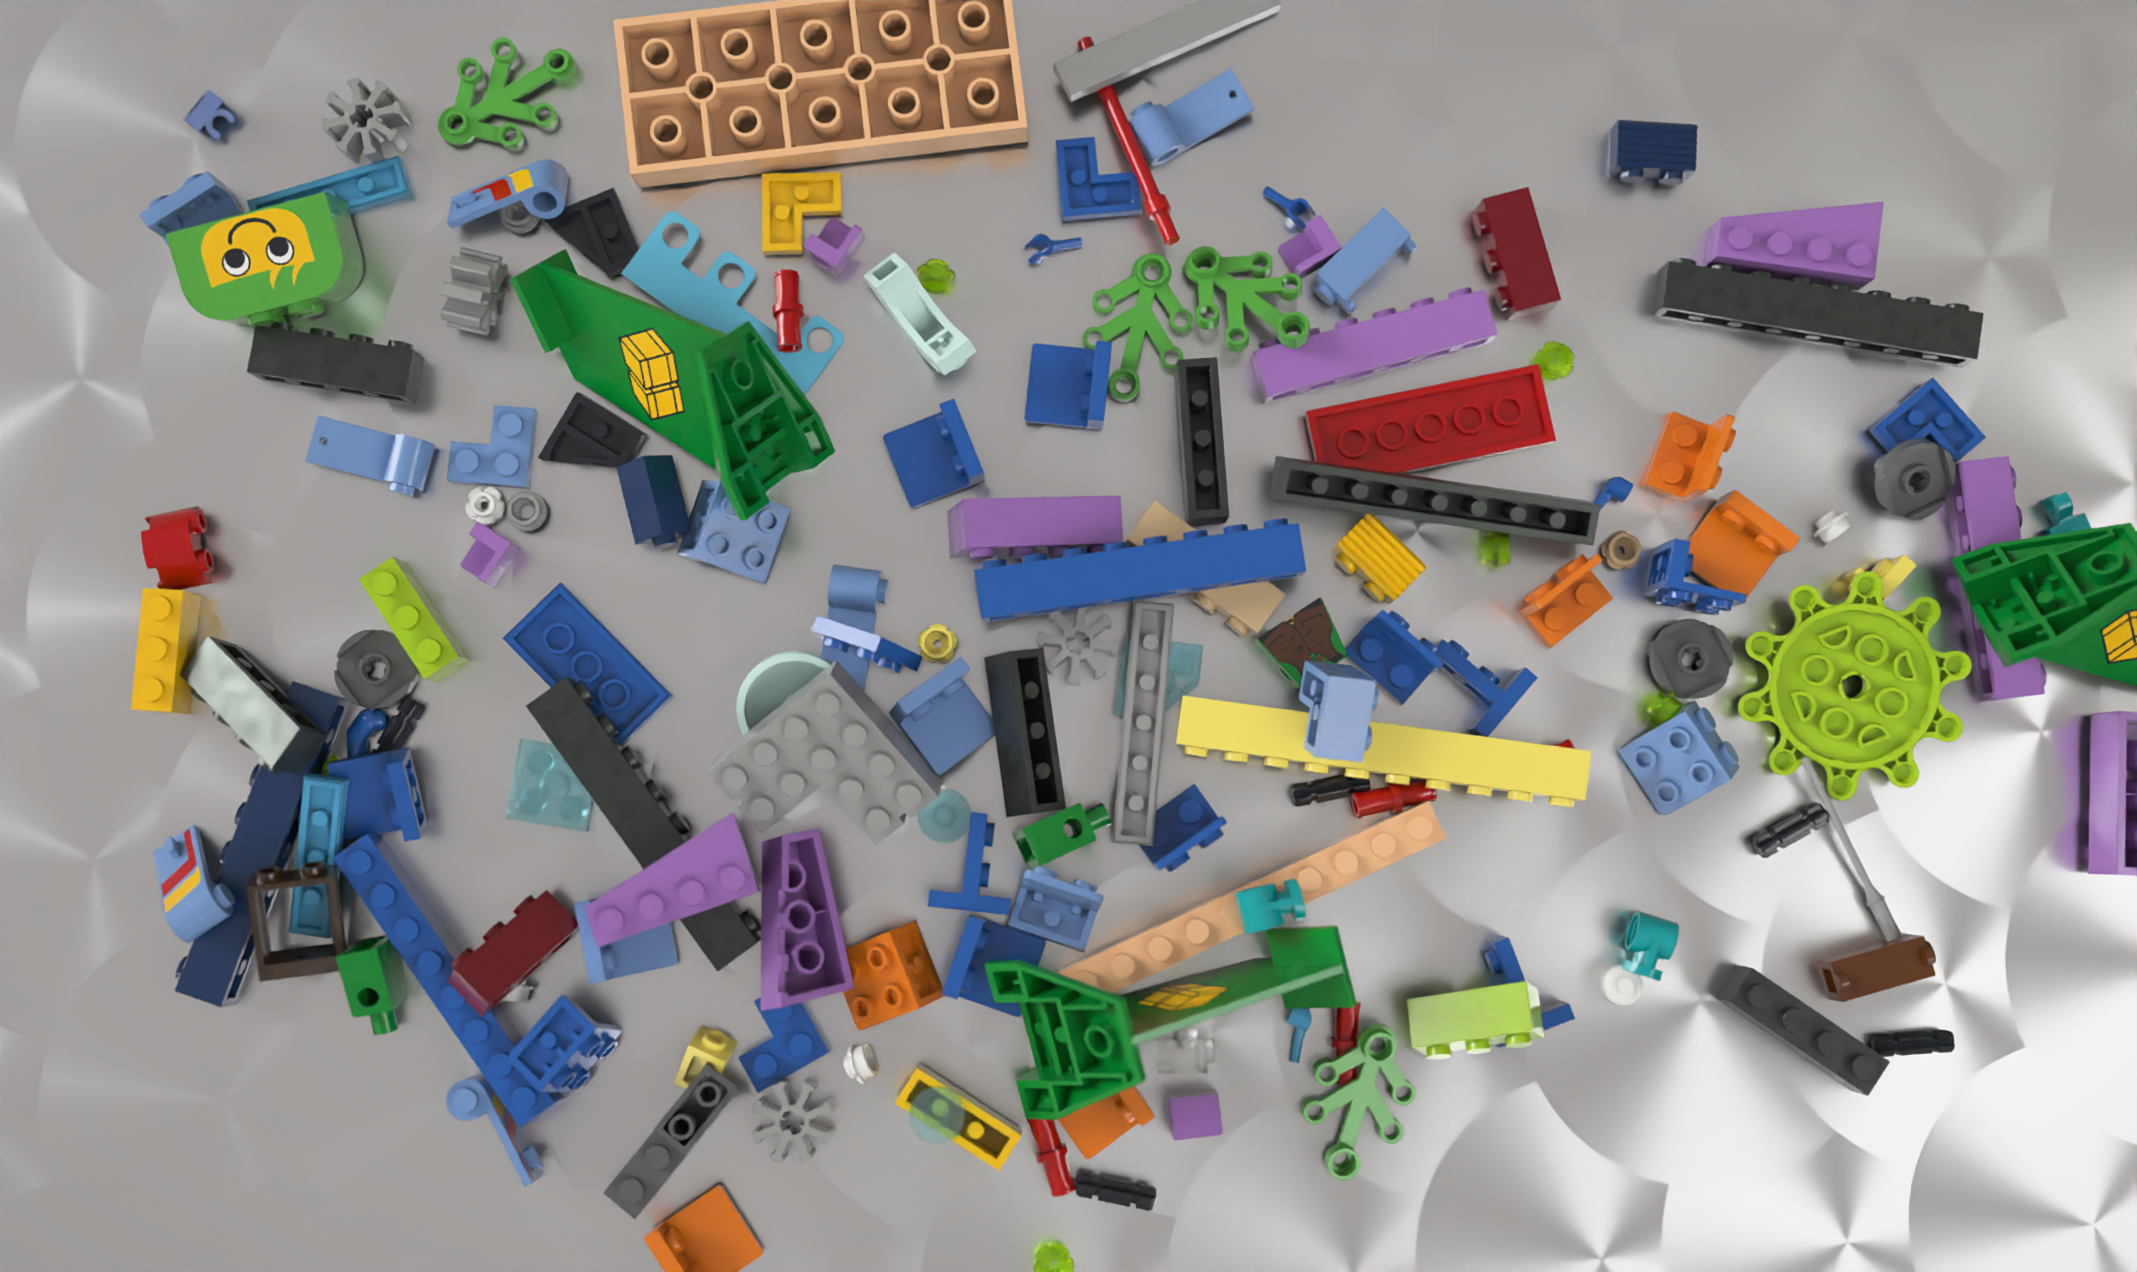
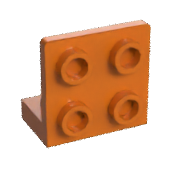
M1671 411L1667 415L1641 486L1683 503L1702 496L1709 489L1713 490L1722 474V467L1718 466L1722 452H1728L1736 435V430L1732 429L1735 417L1726 414L1711 425Z
M1735 489L1720 497L1688 540L1691 541L1689 553L1693 554L1691 572L1713 588L1743 593L1748 597L1776 558L1790 552L1800 540V537Z
M1598 553L1588 559L1583 554L1575 560L1572 559L1554 573L1559 580L1554 582L1550 579L1524 597L1528 604L1519 610V613L1548 649L1614 599L1591 571L1594 566L1603 560Z
M917 921L846 948L855 989L843 991L856 1028L860 1031L917 1010L945 997V995H942L943 988Z
M1132 1086L1059 1118L1058 1121L1086 1159H1091L1139 1123L1142 1127L1155 1118L1136 1087Z
M717 1185L653 1228L643 1237L664 1272H738L759 1258L764 1252L722 1185Z

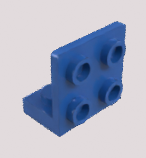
M1096 341L1095 349L1033 344L1025 421L1029 423L1103 430L1112 342Z
M954 398L939 404L941 412L886 433L883 436L912 508L919 507L985 480L984 471Z
M1674 538L1652 549L1644 595L1656 597V604L1680 607V603L1695 605V612L1706 615H1719L1720 611H1731L1732 607L1746 602L1747 595L1743 593L1684 582V577L1690 575L1693 566V554L1689 553L1691 541Z
M1381 610L1371 617L1345 647L1346 658L1361 672L1374 679L1376 685L1399 705H1403L1427 676L1440 670L1445 663L1438 657L1441 652L1433 643L1423 637L1419 641L1407 631L1410 625L1403 617L1394 611L1388 614L1386 611Z
M410 747L329 762L327 765L329 776L349 779L344 827L345 839L402 830L404 842L421 839L427 825V819Z
M1193 784L1156 810L1153 846H1139L1156 870H1162L1165 867L1168 872H1172L1190 859L1187 851L1195 845L1199 844L1201 849L1206 848L1222 837L1224 833L1220 828L1227 821L1223 816H1217L1200 790Z
M970 914L942 995L954 999L961 997L1003 1013L1020 1017L1022 1012L1019 1002H994L984 964L988 961L1021 960L1039 966L1046 941Z
M561 995L506 1059L539 1092H574L589 1079L591 1073L588 1070L598 1059H605L613 1052L618 1044L615 1039L621 1034L622 1030L617 1025L596 1023L570 997Z

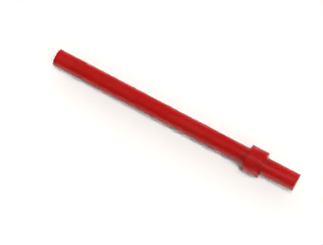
M1090 36L1083 37L1077 42L1080 51L1095 45ZM1111 84L1099 89L1098 93L1146 199L1144 207L1149 219L1155 220L1165 245L1175 244L1180 240V237L1169 214L1172 209L1166 195L1159 192L1113 85Z

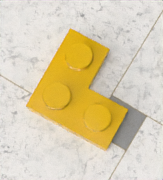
M841 172L762 174V251L764 255L804 254L803 216L843 215Z

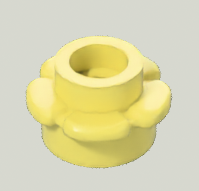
M943 624L931 625L928 630H923L919 635L918 645L921 647L920 654L929 662L939 661L944 663L949 661L954 655V648L957 647L955 633L948 631L947 627ZM936 640L941 641V646L938 648L934 646Z

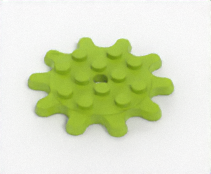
M1870 571L1861 572L1853 578L1848 598L1837 605L1826 603L1821 598L1819 592L1810 585L1802 584L1796 586L1789 594L1788 601L1795 615V625L1792 630L1781 636L1765 631H1756L1749 635L1745 644L1748 655L1766 666L1769 678L1767 684L1762 689L1747 693L1740 698L1738 712L1746 721H1771L1778 726L1781 733L1780 741L1769 755V767L1778 775H1791L1803 764L1801 758L1809 756L1810 761L1821 764L1825 769L1827 776L1826 791L1829 796L1838 801H1846L1852 798L1857 790L1860 775L1870 768L1883 770L1891 783L1899 788L1912 787L1918 781L1920 774L1918 765L1913 757V750L1917 742L1928 737L1947 743L1954 742L1959 739L1964 729L1960 717L1947 711L1942 706L1940 694L1942 689L1950 682L1966 678L1972 669V662L1970 657L1964 652L1958 650L1938 652L1930 645L1928 640L1929 631L1941 615L1939 603L1931 597L1923 596L1914 600L1904 610H1890L1882 600L1883 582L1876 573ZM1851 675H1858L1862 680V690L1856 696L1847 697L1843 692L1842 681Z

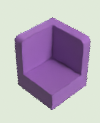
M1319 215L1307 222L1303 232L1281 244L1278 248V253L1290 272L1302 279L1323 267L1341 249V246L1323 217Z
M831 217L818 237L812 233L810 234L803 248L808 258L840 277L865 240L863 229L856 224L851 228L835 217Z
M477 521L469 533L476 541L460 565L480 581L494 588L520 550V547Z
M1216 1089L1167 1095L1174 1141L1217 1136L1223 1133L1219 1095Z

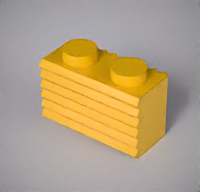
M1367 513L1333 548V551L1338 554L1334 558L1337 564L1348 574L1352 575L1356 572L1367 582L1363 588L1379 603L1383 600L1388 604L1394 602L1427 568L1374 514Z

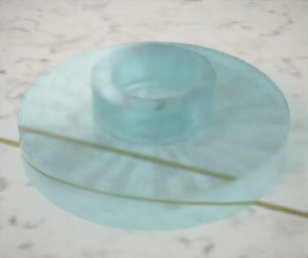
M940 789L939 797L918 812L919 826L923 833L933 841L940 843L954 842L968 831L971 808L968 801L960 793L949 789Z
M930 1087L923 1090L915 1097L909 1110V1121L914 1133L923 1141L932 1144H941L953 1139L960 1132L965 1119V1110L961 1099L953 1091L944 1087Z

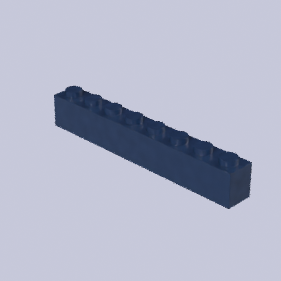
M292 681L290 688L287 687L284 692L328 737L300 775L281 771L280 774H275L265 769L260 763L254 767L249 779V785L252 788L247 801L243 802L236 812L234 823L237 825L232 840H229L222 849L220 855L222 867L217 879L213 880L217 885L223 883L233 894L235 903L232 905L233 914L193 940L188 956H185L177 967L175 978L178 982L174 990L175 992L218 1007L236 1004L255 953L247 893L249 877L252 874H256L257 870L265 867L279 866L282 867L283 871L287 869L298 839L304 776L308 773L322 775L350 702L345 697L308 684ZM279 889L263 891L267 919Z

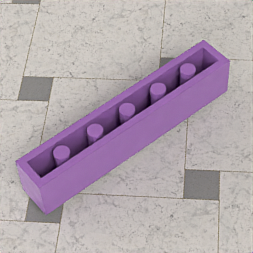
M1471 287L1462 288L1449 293V299L1434 302L1432 297L1421 299L1410 304L1411 309L1397 313L1395 308H1387L1374 313L1371 320L1358 323L1357 318L1346 319L1334 325L1335 329L1320 333L1319 328L1310 329L1308 341L1299 348H1288L1278 338L1260 343L1258 345L1259 349L1254 351L1251 361L1263 403L1266 404L1491 343L1498 334L1485 290L1472 292Z
M2009 456L1956 463V482L1954 488L1949 486V494L1959 556L1990 544L2020 540V528L2023 518L2021 509L2016 505L2014 488L2016 487L2017 479L2014 468L2010 466ZM1965 595L1981 702L2045 694L2044 686L2047 682V674L2044 665L2040 663V659L2034 657L2004 668L1974 617Z

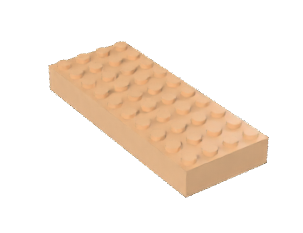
M777 0L613 20L630 175L639 188L1028 142L1027 119L1012 0Z

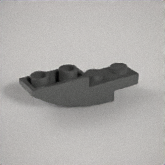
M706 1064L603 1193L632 1218L636 1219L706 1134L739 1089L712 1066Z

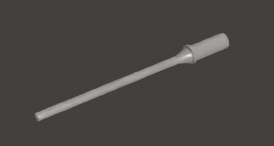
M1809 756L1801 758L1865 888L1866 906L1870 907L1886 941H1893L1901 937L1902 934L1885 902V895H1881L1872 885Z

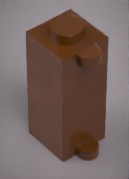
M1908 934L1893 941H1883L1817 960L1829 1000L1840 1002L1936 976L1933 966L1936 963L1935 952L1931 944L1925 941V937L1921 935Z

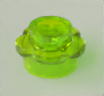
M929 259L925 264H921L917 268L919 282L925 291L930 293L947 292L950 289L951 281L955 280V272L949 269L947 262L940 259Z
M1556 341L1544 344L1542 350L1536 353L1535 364H1539L1541 375L1546 379L1565 378L1573 369V352L1563 343ZM1552 358H1556L1558 360V363L1556 365L1551 363Z
M1492 531V537H1484L1485 561L1492 560L1493 567H1498V564H1510V536L1508 533Z
M1660 692L1646 708V711L1651 714L1648 718L1649 723L1654 722L1659 726L1677 714L1683 704L1674 697L1676 693L1670 692L1666 696Z
M1054 1244L1052 1247L1043 1246L1035 1255L1036 1263L1033 1266L1034 1272H1073L1074 1262L1072 1258H1069V1251L1064 1246ZM1051 1261H1056L1057 1267L1051 1268L1049 1266V1263Z

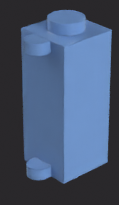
M1383 207L1316 273L1312 282L1316 286L1314 289L1315 293L1325 304L1329 306L1334 304L1339 310L1343 308L1347 313L1351 314L1356 309V305L1351 299L1402 248L1409 254H1412L1417 249L1416 244L1410 239L1411 234Z

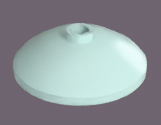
M788 651L772 655L757 664L745 678L737 697L736 714L741 733L744 735L829 667L832 662L813 653Z

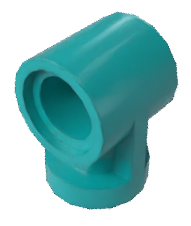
M1295 878L1285 880L1284 889L1276 891L1275 883L1235 892L1245 934L1284 925L1283 915L1291 914L1294 921L1306 917L1302 893Z
M1636 911L1630 920L1625 937V948L1633 951L1634 954L1632 961L1623 959V970L1661 982L1663 971L1655 968L1658 960L1666 962L1671 958L1678 940L1679 925L1676 922Z

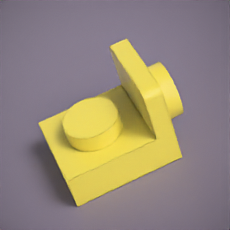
M1905 554L1890 560L1886 557L1871 570L1883 582V601L1917 566ZM1860 567L1847 571L1842 577L1849 585V592L1851 591L1853 578L1857 574L1865 572Z
M701 1026L688 1045L673 1084L687 1089L706 1064H709L723 1075L737 1042L728 1038L721 1031Z

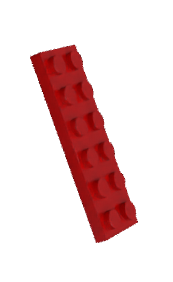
M1539 364L1305 412L1316 462L1399 474L1552 444L1556 441Z

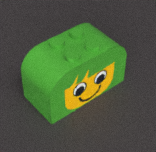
M326 192L165 234L186 300L197 312L215 320L241 325L270 327L273 322L286 323V316L299 314L301 318L317 316L325 312L323 306L338 303L349 297L358 287L363 275V257L345 200Z

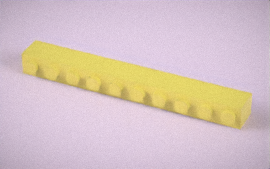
M1182 696L1176 745L1184 747V754L1208 757V750L1224 752V760L1248 763V756L1265 758V766L1288 768L1290 761L1304 763V771L1328 774L1329 767L1345 769V777L1369 780V773L1386 775L1385 782L1400 785H1409L1410 778L1426 780V788L1450 791L1451 784L1467 786V794L1491 797L1492 790L1508 792L1507 799L1523 802H1532L1533 795L1549 797L1548 805L1573 808L1574 801L1580 802L1586 799L1591 751L1370 721L1369 726L1372 731L1370 748L1364 752L1363 762L1316 758L1304 749L1309 717L1308 712Z

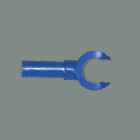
M1269 186L1263 191L1264 196L1287 211L1288 217L1299 229H1305L1306 227L1305 223L1299 218L1302 213L1310 212L1316 216L1313 208L1303 198H1297L1292 201Z
M1037 234L1024 246L1025 248L1035 247L1039 251L1033 254L1028 259V262L1035 265L1040 264L1052 252L1082 247V239L1078 237L1057 241L1051 240L1044 234Z
M1622 477L1609 479L1603 489V493L1594 504L1600 505L1601 510L1611 497L1623 503L1631 492L1633 484Z

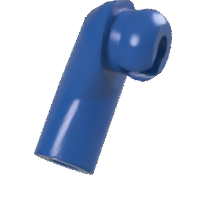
M371 708L364 709L359 712L346 731L347 758L368 755V737L372 731H380L386 727V715L382 710L372 711Z

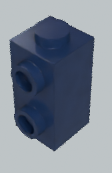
M672 455L641 456L616 468L635 545L652 544L653 549H663L676 545L677 537L691 532Z

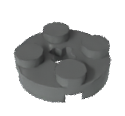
M1919 438L1904 441L1876 460L1874 465V472L1876 474L1874 483L1875 493L1880 504L1895 515L1913 520L1928 517L1938 511L1947 501L1943 497L1947 493L1948 487L1954 488L1957 476L1954 459L1944 448L1927 439ZM1915 472L1922 473V476L1917 479V486L1913 488L1909 484L1910 477Z
M1685 619L1670 624L1658 634L1655 641L1649 647V662L1653 677L1659 686L1674 698L1693 700L1716 693L1726 683L1730 666L1733 665V650L1726 635L1714 625H1708L1696 619ZM1687 648L1691 653L1698 652L1701 659L1696 662L1697 669L1695 671L1690 666H1684L1682 663V659L1685 657L1684 651Z
M385 630L360 631L348 638L342 644L337 654L339 658L337 671L334 670L336 685L348 701L361 707L371 708V710L394 707L400 704L405 696L410 695L414 685L420 679L419 670L395 634ZM372 660L378 663L384 662L386 668L383 670L384 676L381 679L378 677L370 679L367 673L371 671L369 663Z

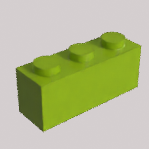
M392 556L359 578L366 592L425 680L438 683L471 661L406 562Z
M1527 981L1407 999L1412 1048L1426 1055L1427 1059L1451 1057V1051L1466 1049V1053L1469 1054L1486 1053L1491 1051V1045L1506 1043L1508 1048H1522L1532 1045L1531 1039L1544 1038L1538 989Z

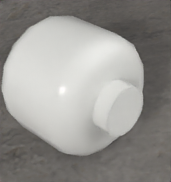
M1614 964L1607 967L1601 973L1598 988L1606 1001L1615 1005L1627 1006L1639 999L1643 991V982L1640 975L1623 970L1622 965Z

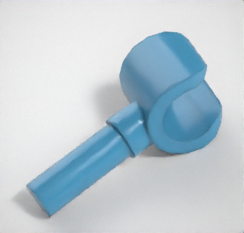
M1290 1008L1285 1020L1286 1023L1296 1027L1289 1061L1293 1063H1299L1303 1038L1312 1022L1309 1008Z

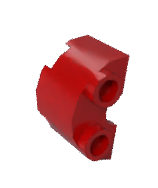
M198 506L145 517L147 524L150 525L149 530L141 531L142 551L147 568L156 567L160 582H158L157 587L159 589L183 590L211 584L210 572L214 570V561L208 548L202 549L200 535L207 531V523L203 512Z

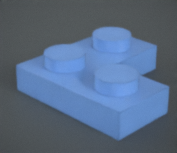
M494 405L490 444L451 441L447 481L457 484L530 489L537 410L534 408Z

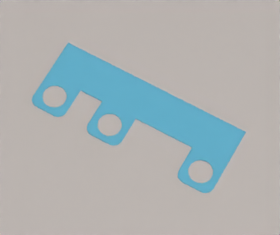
M671 211L666 213L621 274L677 315L725 334L743 322L749 321L805 395L843 344L844 336L842 332L822 317L814 316L808 320L801 330L803 349L795 353L779 352L777 349V333L736 304L755 278L753 267L734 253L724 252L718 257L704 278L701 279L681 264L700 237L699 229L677 212ZM671 223H680L688 231V240L680 248H671L663 241V230ZM727 263L737 264L743 270L744 279L736 288H726L719 282L718 272ZM820 327L830 332L832 345L826 352L817 353L809 348L807 336L814 328Z

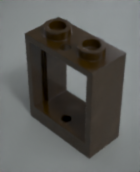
M313 861L300 865V869L285 871L282 870V867L271 866L256 871V874L250 875L247 893L259 982L338 972L336 956L347 947L336 864L326 865L323 861ZM326 884L333 943L271 951L263 891Z

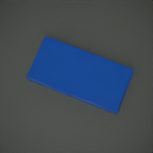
M561 582L502 638L550 687H553L565 677L573 678L576 683L579 680H583L595 696V700L591 704L599 715L605 712L617 726L619 732L615 737L622 746L673 697L661 682Z

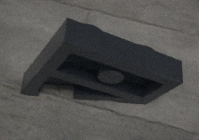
M614 188L564 207L562 213L555 218L544 219L551 229L609 278L622 273L640 249Z
M576 392L538 458L542 461L619 467L633 460L648 434L586 395Z

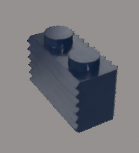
M1618 120L1610 130L1609 176H1618L1620 181L1626 183L1641 182L1644 178L1659 179V183L1663 185L1683 183V180H1687L1694 173L1697 166V124Z

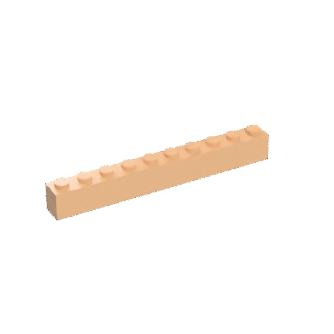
M1426 801L1416 804L1059 969L1058 974L1114 993L1243 933L1244 929L1235 892L1275 883L1276 891L1284 889L1285 880L1295 878L1300 887L1304 904L1436 844L1446 839V836L1430 802Z

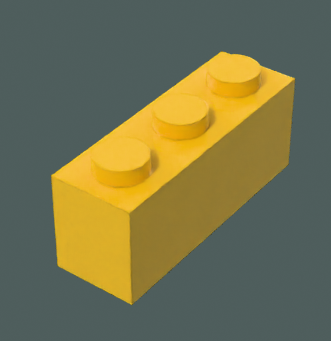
M143 588L131 702L132 710L190 715L192 701L190 690L192 687L180 674L197 650L201 595L184 590Z
M920 1063L894 1103L998 1171H1000L1022 1136L1021 1128Z

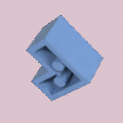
M1305 660L1298 699L1310 708L1304 749L1316 758L1363 762L1364 752L1370 748L1372 731L1369 726L1371 710L1376 709L1379 698L1376 681L1352 665Z

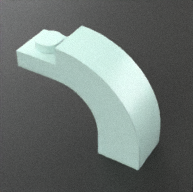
M895 252L863 275L897 325L937 373L941 372L945 376L950 371L961 368L967 362V359L977 352L970 340L937 307L909 265Z

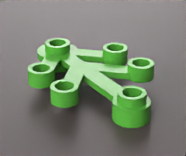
M498 38L491 46V53L495 60L485 99L472 106L476 84L483 80L484 70L479 62L473 58H465L458 64L457 72L461 82L455 105L444 110L438 119L440 135L452 145H465L474 138L500 143L509 150L520 148L524 143V134L516 124L505 123L501 127L482 123L483 120L493 114L535 123L544 130L551 129L557 124V112L549 103L541 102L531 106L515 101L550 80L557 84H566L572 81L577 74V64L572 55L564 49H553L545 55L541 66L506 86L511 64L517 59L518 51L510 39ZM502 47H511L510 53L507 56L501 57L498 55ZM558 58L565 60L561 68H552L554 60ZM468 67H477L475 75L471 77L465 76V71ZM550 111L551 117L547 121H539L538 117L541 112ZM462 119L463 125L457 130L451 129V124L454 120ZM516 131L517 137L514 141H505V135L508 132Z
M1201 246L1194 249L1187 257L1185 262L1186 275L1191 281L1198 284L1199 305L1195 310L1196 324L1200 328L1210 330L1219 323V309L1213 304V284L1226 293L1228 328L1225 331V345L1229 350L1240 352L1245 350L1249 344V332L1244 326L1243 306L1277 330L1279 341L1286 347L1299 348L1308 341L1310 322L1304 314L1300 312L1283 314L1258 296L1279 294L1282 299L1293 301L1302 294V280L1294 273H1287L1281 277L1267 278L1272 273V258L1268 253L1256 252L1251 256L1222 257L1214 248ZM1257 263H1264L1267 266L1263 268H1257L1254 265ZM1203 266L1210 267L1209 269H1199ZM1249 271L1250 275L1256 279L1236 280L1228 273ZM1292 284L1295 285L1296 288L1288 290L1284 288V286ZM1205 313H1211L1214 315L1209 319L1201 317V315ZM1298 332L1299 335H1288V333ZM1234 335H1240L1243 337V339L1239 341H1234L1231 339V337Z
M1149 253L1141 256L1133 266L1132 276L1108 290L1101 289L1097 291L1093 296L1092 306L1094 311L1099 315H1109L1114 311L1116 302L1139 291L1135 306L1100 327L1088 328L1083 335L1084 347L1086 349H1095V346L1090 345L1087 340L1091 334H1098L1101 336L1102 341L1107 342L1130 328L1120 369L1115 370L1110 375L1108 381L1110 395L1119 402L1131 401L1139 392L1140 379L1135 372L1145 332L1159 352V363L1164 370L1173 372L1176 364L1170 365L1165 362V354L1173 352L1178 356L1179 360L1183 359V352L1172 344L1151 310L1154 295L1157 296L1170 315L1168 323L1174 333L1184 334L1192 326V314L1181 306L1169 286L1172 275L1171 266L1159 254ZM1153 268L1158 271L1159 277L1155 280H1149L1145 277L1144 272L1147 269ZM1102 296L1110 298L1112 304L1108 308H1101L1098 306L1097 300ZM1177 315H1183L1187 318L1188 324L1184 327H1178L1174 324L1173 319ZM1123 380L1129 382L1131 390L1127 393L1119 392L1116 388L1118 382Z
M1372 1024L1364 1028L1357 1038V1046L1333 1060L1328 1058L1317 1060L1313 1065L1312 1073L1318 1083L1323 1086L1335 1084L1340 1074L1360 1064L1362 1065L1357 1078L1322 1098L1315 1096L1306 1098L1300 1107L1301 1114L1310 1124L1317 1125L1322 1123L1328 1114L1349 1103L1338 1142L1327 1150L1324 1159L1331 1175L1339 1180L1353 1178L1360 1169V1158L1354 1151V1147L1367 1105L1377 1122L1376 1131L1384 1142L1394 1144L1403 1137V1126L1392 1116L1375 1085L1379 1067L1390 1083L1388 1093L1395 1103L1405 1106L1410 1104L1416 1096L1414 1086L1409 1080L1404 1078L1394 1059L1398 1048L1397 1037L1389 1027L1383 1024ZM1382 1038V1044L1379 1048H1370V1043L1373 1039ZM1326 1066L1332 1067V1073L1328 1077H1320L1321 1069ZM1401 1086H1407L1408 1091L1406 1095L1397 1097V1089ZM1313 1105H1319V1113L1315 1116H1309V1108ZM1388 1125H1396V1130L1393 1134L1384 1135V1130ZM1345 1153L1346 1159L1340 1164L1334 1163V1158L1338 1154Z

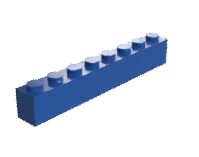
M1280 518L1263 522L1264 528L1248 530L1247 524L1224 527V534L1208 536L1207 530H1197L1184 533V540L1168 542L1167 536H1155L1143 539V546L1127 548V542H1114L1103 545V551L1087 553V548L1081 547L1062 551L1063 557L1047 559L1046 553L1023 556V563L1007 565L1006 559L986 561L982 563L983 569L974 570L981 620L983 623L1303 576L1306 572L1299 523L1288 524L1287 518Z
M366 834L336 855L333 859L517 1125L521 1128L529 1124L564 1099L561 1092H539L506 1059L523 1037L501 1005L498 1003L482 1017L448 982L454 969L451 964L463 951L382 834Z

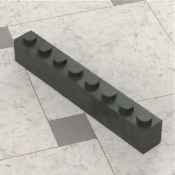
M1675 258L1672 261H1668L1658 271L1652 316L1962 368L1978 359L1984 313L1969 311L1970 307L1965 304L1932 305L1929 299L1923 297H1909L1906 300L1891 298L1892 294L1886 291L1873 290L1868 291L1866 294L1854 292L1851 286L1845 284H1831L1828 287L1813 285V280L1808 278L1795 277L1790 278L1788 281L1776 279L1773 273L1766 271H1753L1750 274L1735 272V268L1730 265L1717 264L1709 268L1697 266L1696 261L1692 259Z
M1282 456L1275 457L1269 494L1279 501L1592 546L1594 545L1601 507L1585 500Z
M565 677L526 705V707L641 867L645 869L689 841L690 839L686 833L690 831V828L677 811L671 814L662 801L667 797L659 784L653 778L647 781L638 769L643 763L636 752L629 745L623 748L615 737L619 732L617 726L605 712L599 715L591 704L595 700V696L585 682L579 680L576 683L573 678ZM734 901L680 919L717 972L761 940L757 933L761 930V926L749 910L742 913Z

